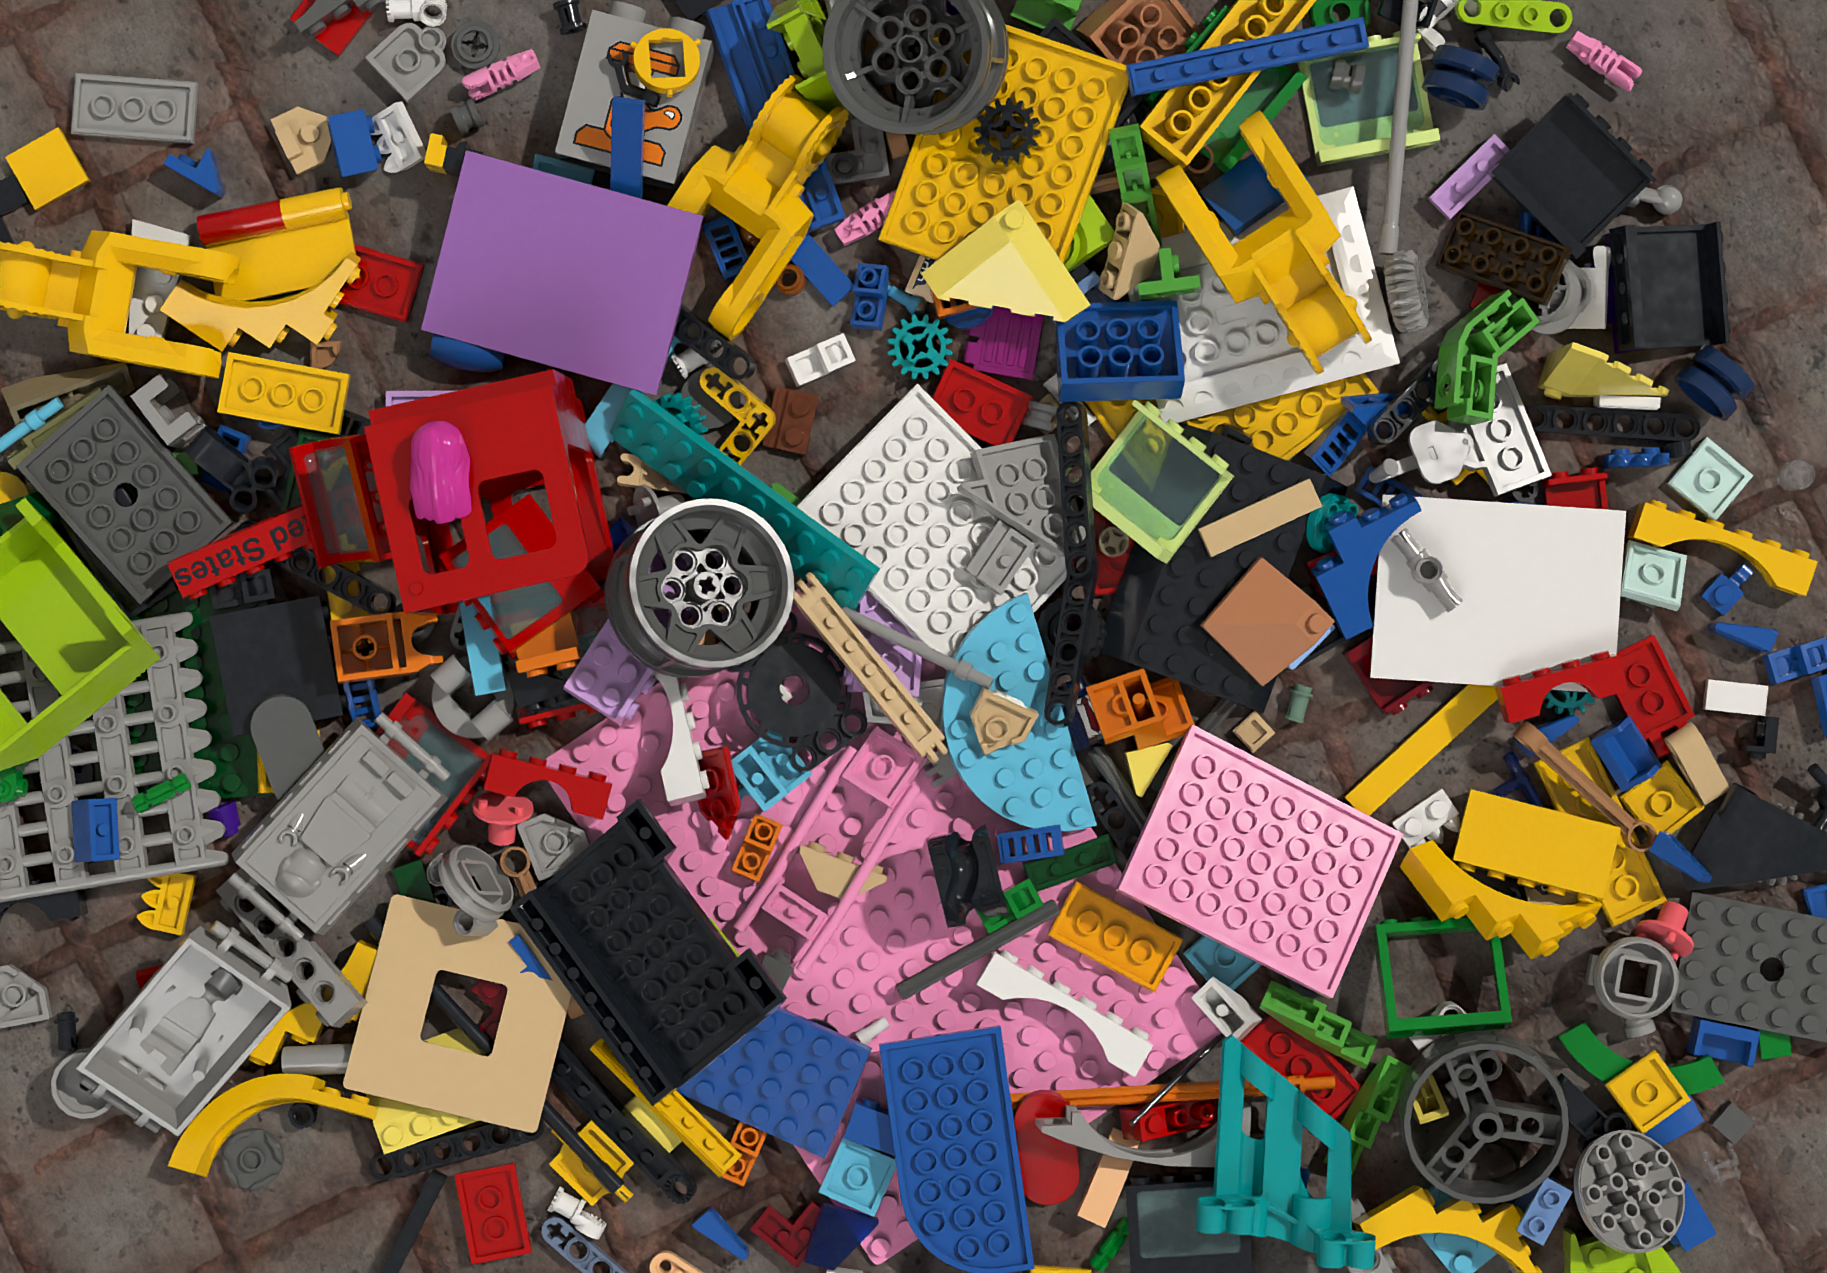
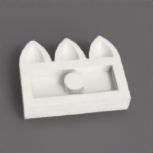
M395 102L372 117L375 133L370 135L382 134L376 144L379 146L380 153H392L385 162L384 171L396 173L408 170L425 159L426 150L403 102Z
M1439 788L1391 821V824L1395 830L1403 833L1402 840L1410 849L1425 843L1424 837L1434 840L1435 843L1442 844L1444 834L1441 826L1443 825L1451 831L1459 832L1461 822L1458 815L1459 812L1444 790Z

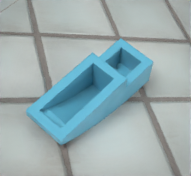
M490 597L478 599L494 620ZM460 602L475 695L506 690L507 683L501 658L502 655L492 642L496 637L490 629L484 631L474 618L478 613L472 605L466 607L463 602Z

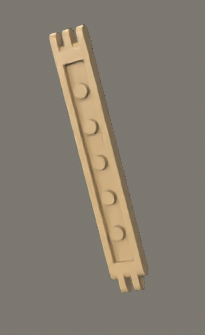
M808 572L805 578L811 587L809 588L801 579L795 584L802 594L799 596L794 590L793 602L917 755L921 758L926 755L935 764L939 758L932 750L933 748H936L942 756L948 752L942 743L945 739L944 735L811 572Z

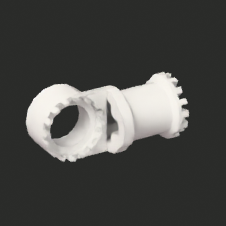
M386 0V5H389L386 6V8H389L386 11L389 22H394L395 19L413 18L414 21H422L428 26L435 27L444 23L447 3H445V0ZM431 5L436 6L441 10V14L430 16L425 12V8Z
M716 340L711 344L710 349L713 350L714 347H718V343L720 345L722 343ZM691 348L679 355L675 353L671 355L675 364H679L677 367H681L679 371L684 379L689 377L688 373L703 364L706 366L711 364Z
M559 1187L547 1211L560 1213L569 1218L570 1223L576 1225L575 1228L584 1235L593 1239H600L607 1223L605 1221L601 1223V1218L598 1221L597 1216L594 1217L593 1214L590 1215V1213L582 1210L586 1203L584 1198L579 1200L565 1193L564 1188Z

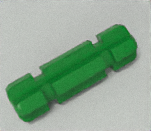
M181 773L173 777V781L167 780L146 790L147 794L142 792L132 798L133 807L138 813H143L151 809L150 805L155 807L176 797L177 792L182 794L190 790L191 782L185 773Z
M1123 1216L1116 1224L1117 1229L1111 1231L1099 1247L1100 1252H1096L1091 1258L1090 1264L1096 1270L1103 1272L1109 1265L1108 1260L1113 1259L1126 1242L1125 1237L1128 1235L1127 1217Z

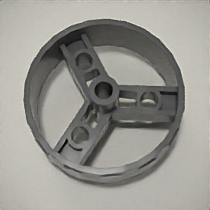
M1495 1030L1468 1031L1447 1035L1432 1043L1418 1055L1408 1068L1400 1087L1397 1108L1398 1123L1409 1157L1419 1172L1429 1182L1453 1198L1483 1204H1495L1516 1199L1531 1192L1547 1179L1559 1163L1566 1147L1569 1119L1567 1102L1562 1087L1545 1059L1531 1046L1512 1035ZM1499 1050L1517 1055L1533 1064L1548 1079L1552 1091L1553 1108L1493 1099L1474 1051ZM1445 1062L1463 1110L1423 1157L1412 1142L1410 1126L1412 1107L1422 1084L1434 1070ZM1464 1069L1473 1070V1074L1467 1079L1459 1078V1074ZM1499 1112L1513 1115L1512 1124H1503ZM1525 1119H1535L1532 1126L1528 1128L1521 1127ZM1469 1124L1474 1134L1467 1141H1464L1460 1135ZM1501 1137L1543 1144L1532 1159L1519 1169L1505 1176L1488 1180H1466L1457 1177L1484 1143L1494 1142ZM1450 1147H1460V1151L1456 1155L1449 1156L1446 1154Z

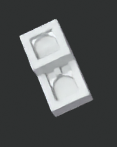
M844 333L785 359L796 387L805 385L856 361Z

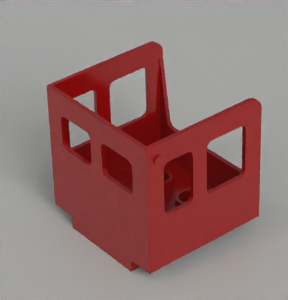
M551 369L368 411L371 425L365 426L364 429L404 613L444 616L456 613L459 602L482 596L486 597L492 594L491 604L493 605L556 590L550 581L579 575L585 568L596 582L606 579L615 551L595 459L585 426L586 418L582 400L576 398L571 378ZM430 421H446L456 426L463 436L470 456L469 489L472 512L461 518L469 561L465 567L459 568L456 557L452 561L455 569L440 572L439 567L442 566L439 555L454 546L450 523L437 524L434 520L429 521L425 517L423 520L417 518L410 491L412 436L420 426ZM545 484L556 534L555 545L548 549L524 554L522 544L510 528L503 525L496 530L502 559L494 557L491 551L480 499L484 498L490 502L494 518L513 505L512 497L516 491ZM417 537H420L423 543L429 574L423 568Z

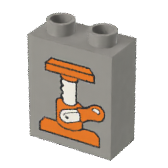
M611 1L608 14L592 10L555 154L560 160L611 174L612 100L614 96L635 98L627 96L620 91L615 69L609 64L607 56L610 53L613 62L619 64L623 61L622 49L625 50L629 56L627 70L631 84L648 89L639 81L635 74L633 66L635 49L630 47L632 41L638 43L647 33L656 29H662L661 27L644 23L646 10L619 1ZM670 17L667 28L679 30L688 35L693 41L696 39L701 41V44L697 46L700 53V69L696 80L687 89L674 93L673 97L670 98L667 97V94L659 93V96L662 97L657 108L645 104L643 183L677 191L680 186L715 51L712 41L703 39L706 28L704 25L685 18ZM682 42L649 43L651 78L685 77Z

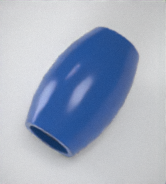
M435 333L432 336L430 357L448 367L468 372L483 373L504 370L507 358L506 353Z

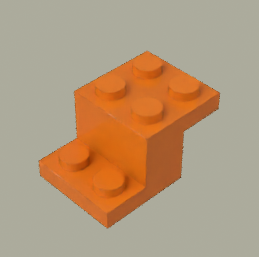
M571 611L516 650L518 661L515 662L518 673H526L527 678L549 673L547 667L556 665L557 670H563L578 665L577 660L582 659L584 654L576 623H579L576 611ZM540 618L510 625L512 636H516Z
M1144 668L1086 687L1105 745L1133 736L1139 751L1184 736L1192 724L1195 725L1179 681L1165 678L1149 684Z

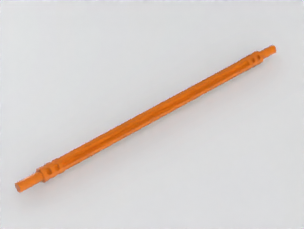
M1304 1075L1283 1076L1304 1094L1305 1090L1335 1089L1334 1076L1304 1078ZM1245 1079L1244 1097L1266 1096ZM1220 1080L1177 1083L1159 1102L1219 1099ZM1167 1084L1059 1090L1055 1092L1061 1094L1062 1097L1068 1100L1071 1105H1075L1076 1108L1149 1103ZM1031 1092L1010 1094L1013 1112L1017 1105H1020L1024 1100V1097Z

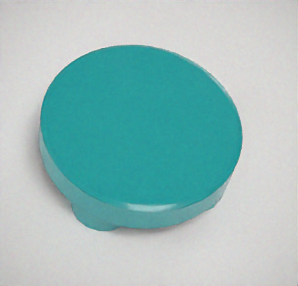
M1335 493L1322 496L1319 499L1322 507L1311 511L1307 520L1306 535L1308 543L1313 550L1323 554L1335 551L1323 526L1324 523L1329 521L1328 518L1339 511L1347 512L1350 510L1356 517L1358 515V506L1355 503H1351L1345 496Z

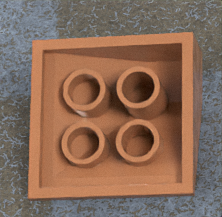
M1109 0L1097 8L1076 29L1088 46L1100 57L1124 65L1183 54L1186 50L1183 46L1185 41L1194 31L1197 34L1201 33L1200 28L1178 0Z
M1258 557L1200 626L1261 686H1264L1314 646L1335 621L1310 596L1265 559Z

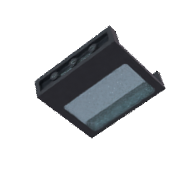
M1193 1172L1191 1177L1179 1178V1174L1171 1173L1162 1174L1161 1179L1149 1180L1148 1176L1138 1175L1130 1177V1181H1125L1124 1189L1126 1191L1131 1273H1253L1251 1235H1237L1226 1231L1219 1234H1206L1195 1230L1197 1198L1213 1195L1214 1176H1209V1172Z

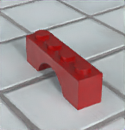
M1606 650L1591 654L1590 661L1580 663L1579 658L1562 662V668L1550 671L1549 667H1544L1531 671L1532 677L1521 679L1520 675H1515L1502 679L1503 685L1496 686L1495 690L1504 722L1514 723L1539 716L1542 702L1547 693L1562 683L1574 682L1588 691L1592 698L1597 699L1629 691L1620 656L1610 655L1609 651Z
M500 748L499 753H491L483 783L484 790L514 797L523 786L537 780L551 781L560 785L567 792L571 810L574 813L603 820L612 788V783L606 781L607 775L589 771L588 776L576 773V767L561 763L559 768L546 766L548 760L530 756L529 761L517 758V752Z

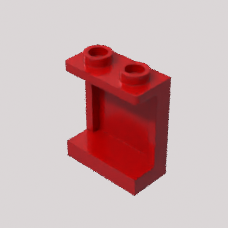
M1598 467L1581 469L1579 476L1569 477L1568 471L1551 473V479L1542 480L1545 505L1609 510L1605 484L1608 472L1599 473Z

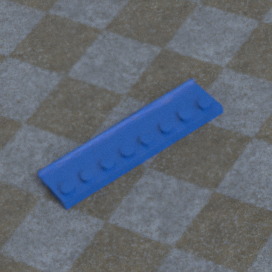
M733 0L729 4L715 9L710 8L705 12L748 135L749 130L753 127V122L758 118V113L764 108V104L770 99L771 94L777 90L779 85L783 84L785 79L795 74L781 33L769 30L766 26L772 14L769 0ZM824 159V162L818 165L817 170L812 172L811 176L806 179L803 184L805 189L800 196V199L814 214L808 232L846 219L829 168Z

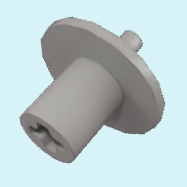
M644 484L636 487L633 506L628 507L627 511L630 516L635 515L640 527L670 508L684 503L685 500L680 493L657 498L654 491Z

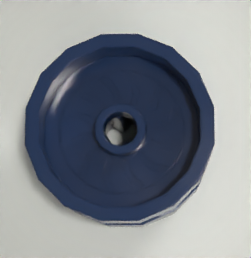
M1438 45L1431 60L1436 69L1429 70L1426 73L1422 89L1431 96L1465 109L1484 110L1490 96L1485 86L1495 83L1500 70L1498 64L1483 55L1464 48Z
M1703 345L1692 357L1694 366H1684L1675 377V382L1697 406L1713 417L1726 421L1737 409L1735 399L1745 400L1755 389V384L1747 373L1733 360L1717 349Z

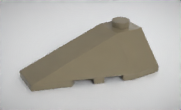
M123 362L29 378L1 388V392L16 427L25 420V415L34 409L38 411L56 397L60 399L64 407L55 414L99 386L103 390L108 385H111L122 398L135 390L127 365Z

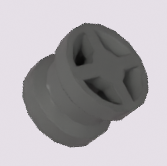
M473 98L466 100V103L460 107L457 105L450 107L461 135L468 133L470 128L485 126Z
M1029 401L1027 406L1029 413L1024 418L1023 425L1052 432L1053 425L1051 421L1052 417L1056 415L1057 408Z

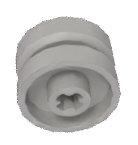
M91 1047L81 1048L64 1058L56 1067L51 1080L52 1096L57 1106L67 1115L79 1119L95 1118L105 1113L112 1106L111 1103L102 1097L97 1099L91 1095V1090L79 1083L84 1074L76 1068Z

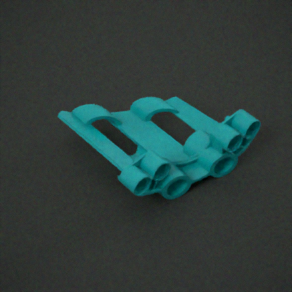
M1230 1034L1222 1041L1213 1195L1197 1198L1195 1230L1206 1234H1219L1226 1231L1237 1235L1270 1236L1290 1242L1300 1249L1315 1253L1316 1265L1324 1268H1342L1343 1266L1355 1269L1374 1268L1376 1236L1352 1230L1351 1133L1274 1068L1266 1064L1242 1042ZM1245 1078L1266 1095L1264 1138L1261 1140L1250 1138L1242 1131ZM1303 1126L1329 1147L1326 1197L1314 1198L1305 1188L1301 1178Z

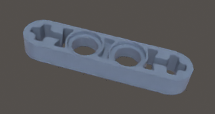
M553 1215L545 1220L541 1230L544 1240L582 1273H594L593 1266L599 1261H604L610 1266V1273H615L616 1271L618 1273H629L586 1235L578 1231L563 1216ZM550 1223L554 1226L560 1223L562 1225L560 1231L566 1237L569 1232L574 1234L568 1240L565 1247L560 1245L564 1239L559 1234L554 1236L549 1234L551 1228L548 1225ZM577 1241L583 1242L587 1247V1254L581 1258L573 1256L570 1251L572 1243Z

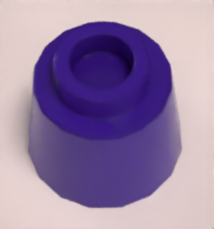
M235 800L220 804L203 813L206 819L219 821L225 826L226 830L222 838H227L239 832L238 826L241 825Z

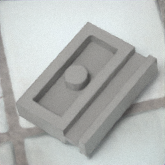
M999 519L970 559L964 571L970 573L976 580L1000 596L1035 544L1013 528L1005 525Z

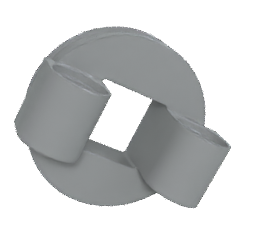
M455 654L451 655L430 674L435 681L432 691L433 708L442 725L452 733L466 738L485 737L490 741L513 721L511 716L516 704L506 669L504 668L507 689L492 693L496 699L472 719L452 696L472 678L468 656L458 658Z
M459 845L454 847L448 854L440 853L428 865L427 878L429 882L434 886H443L451 899L460 907L453 919L454 929L459 935L484 937L498 927L496 920L503 915L504 911L509 910L512 906L513 888L507 874L503 872L501 866L490 855L474 846ZM472 876L475 877L482 891L478 890L476 884L472 879Z
M1625 937L1609 944L1600 955H1589L1584 984L1594 986L1599 1000L1612 1013L1631 1020H1645L1659 1015L1674 1001L1679 985V971L1672 955L1661 944L1643 937ZM1625 959L1653 964V966L1649 965L1644 991V995L1647 997L1619 992Z

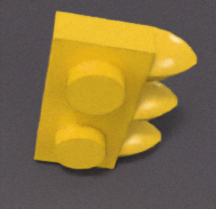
M177 873L147 878L160 890L145 892L141 897L149 906L156 910H148L138 914V920L144 926L153 930L180 936L184 935L197 875Z

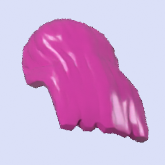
M430 421L423 424L415 431L411 441L410 491L415 514L419 519L423 520L425 517L429 521L434 520L437 524L454 521L455 517L460 519L472 512L469 489L470 456L459 429L446 421Z

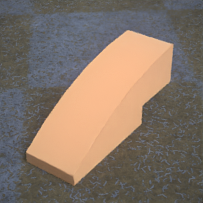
M1112 1127L1107 1138L1118 1144L1137 1149L1140 1141L1123 1139L1122 1131L1115 1127ZM1101 1153L1076 1210L1077 1216L1105 1228L1133 1160L1116 1158Z

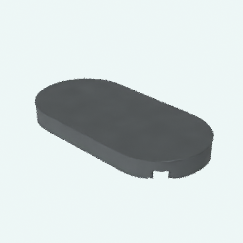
M275 694L263 699L255 708L250 721L251 734L273 792L280 801L321 757L325 750L308 707L299 699L286 694Z

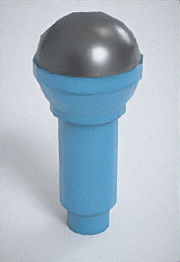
M888 284L887 295L906 306L911 315L921 316L926 312L927 301L923 297L911 296L899 288Z

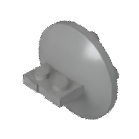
M1630 1130L1609 1132L1588 1144L1580 1155L1575 1168L1574 1195L1583 1221L1596 1238L1616 1251L1627 1254H1643L1662 1247L1677 1232L1684 1215L1685 1184L1667 1150L1652 1138Z

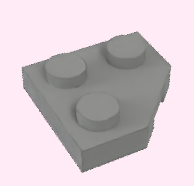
M543 813L516 825L538 881L556 875L591 845L585 829L548 813Z
M12 964L0 966V1029L53 1018L48 991L45 986Z

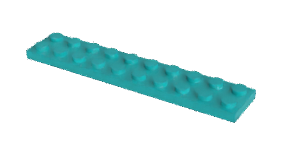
M633 389L628 393L609 432L614 436L612 439L693 499L727 500L740 504L758 514L780 537L788 552L793 572L809 583L805 575L811 572L839 606L848 607L853 611L858 608L880 570L878 566L639 390Z

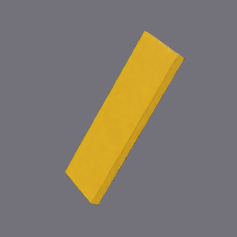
M1589 737L1559 750L1623 808ZM1541 759L1533 762L1555 811L1613 825ZM1633 830L1631 833V842L1634 846H1640L1637 836ZM1621 831L1605 896L1600 901L1602 910L1611 927L1667 902L1645 853L1628 848L1622 841Z

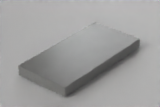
M75 73L71 134L195 144L199 83Z

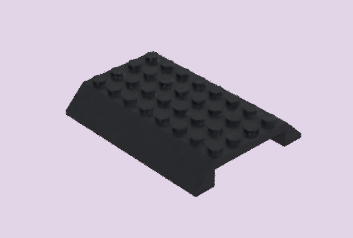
M1179 423L1178 425L1184 429L1181 435L1188 440L1192 436L1207 447L1204 453L1211 458L1216 454L1229 464L1226 470L1234 475V477L1167 564L1154 557L1136 541L1134 542L1105 619L1107 634L1104 639L1105 644L1099 652L1264 713L1277 676L1264 686H1261L1200 625L1258 557L1265 559L1286 578L1289 577L1303 536H1307L1306 526L1310 512L1213 557H1209L1197 529L1309 478L1319 499L1329 493L1345 496L1348 487L1324 474L1217 433ZM1173 437L1149 503L1176 525L1181 526L1218 480L1220 474Z
M640 798L616 817L618 822L543 886L530 890L511 906L510 911L651 1106H654L689 1082L776 1012L787 997L751 948L738 957L735 955L669 865L668 860L677 847Z

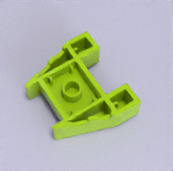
M787 0L774 7L766 26L769 30L783 33L788 47L791 51L795 50L800 59L797 62V66L806 80L795 85L796 89L807 100L829 114L834 108L838 106L844 107V105L834 93L824 67L822 47L825 28L822 23L826 21V18L817 0Z
M1568 1227L1563 1228V1273H1681L1663 1247L1643 1254H1627L1608 1247L1595 1236L1577 1241L1576 1235Z

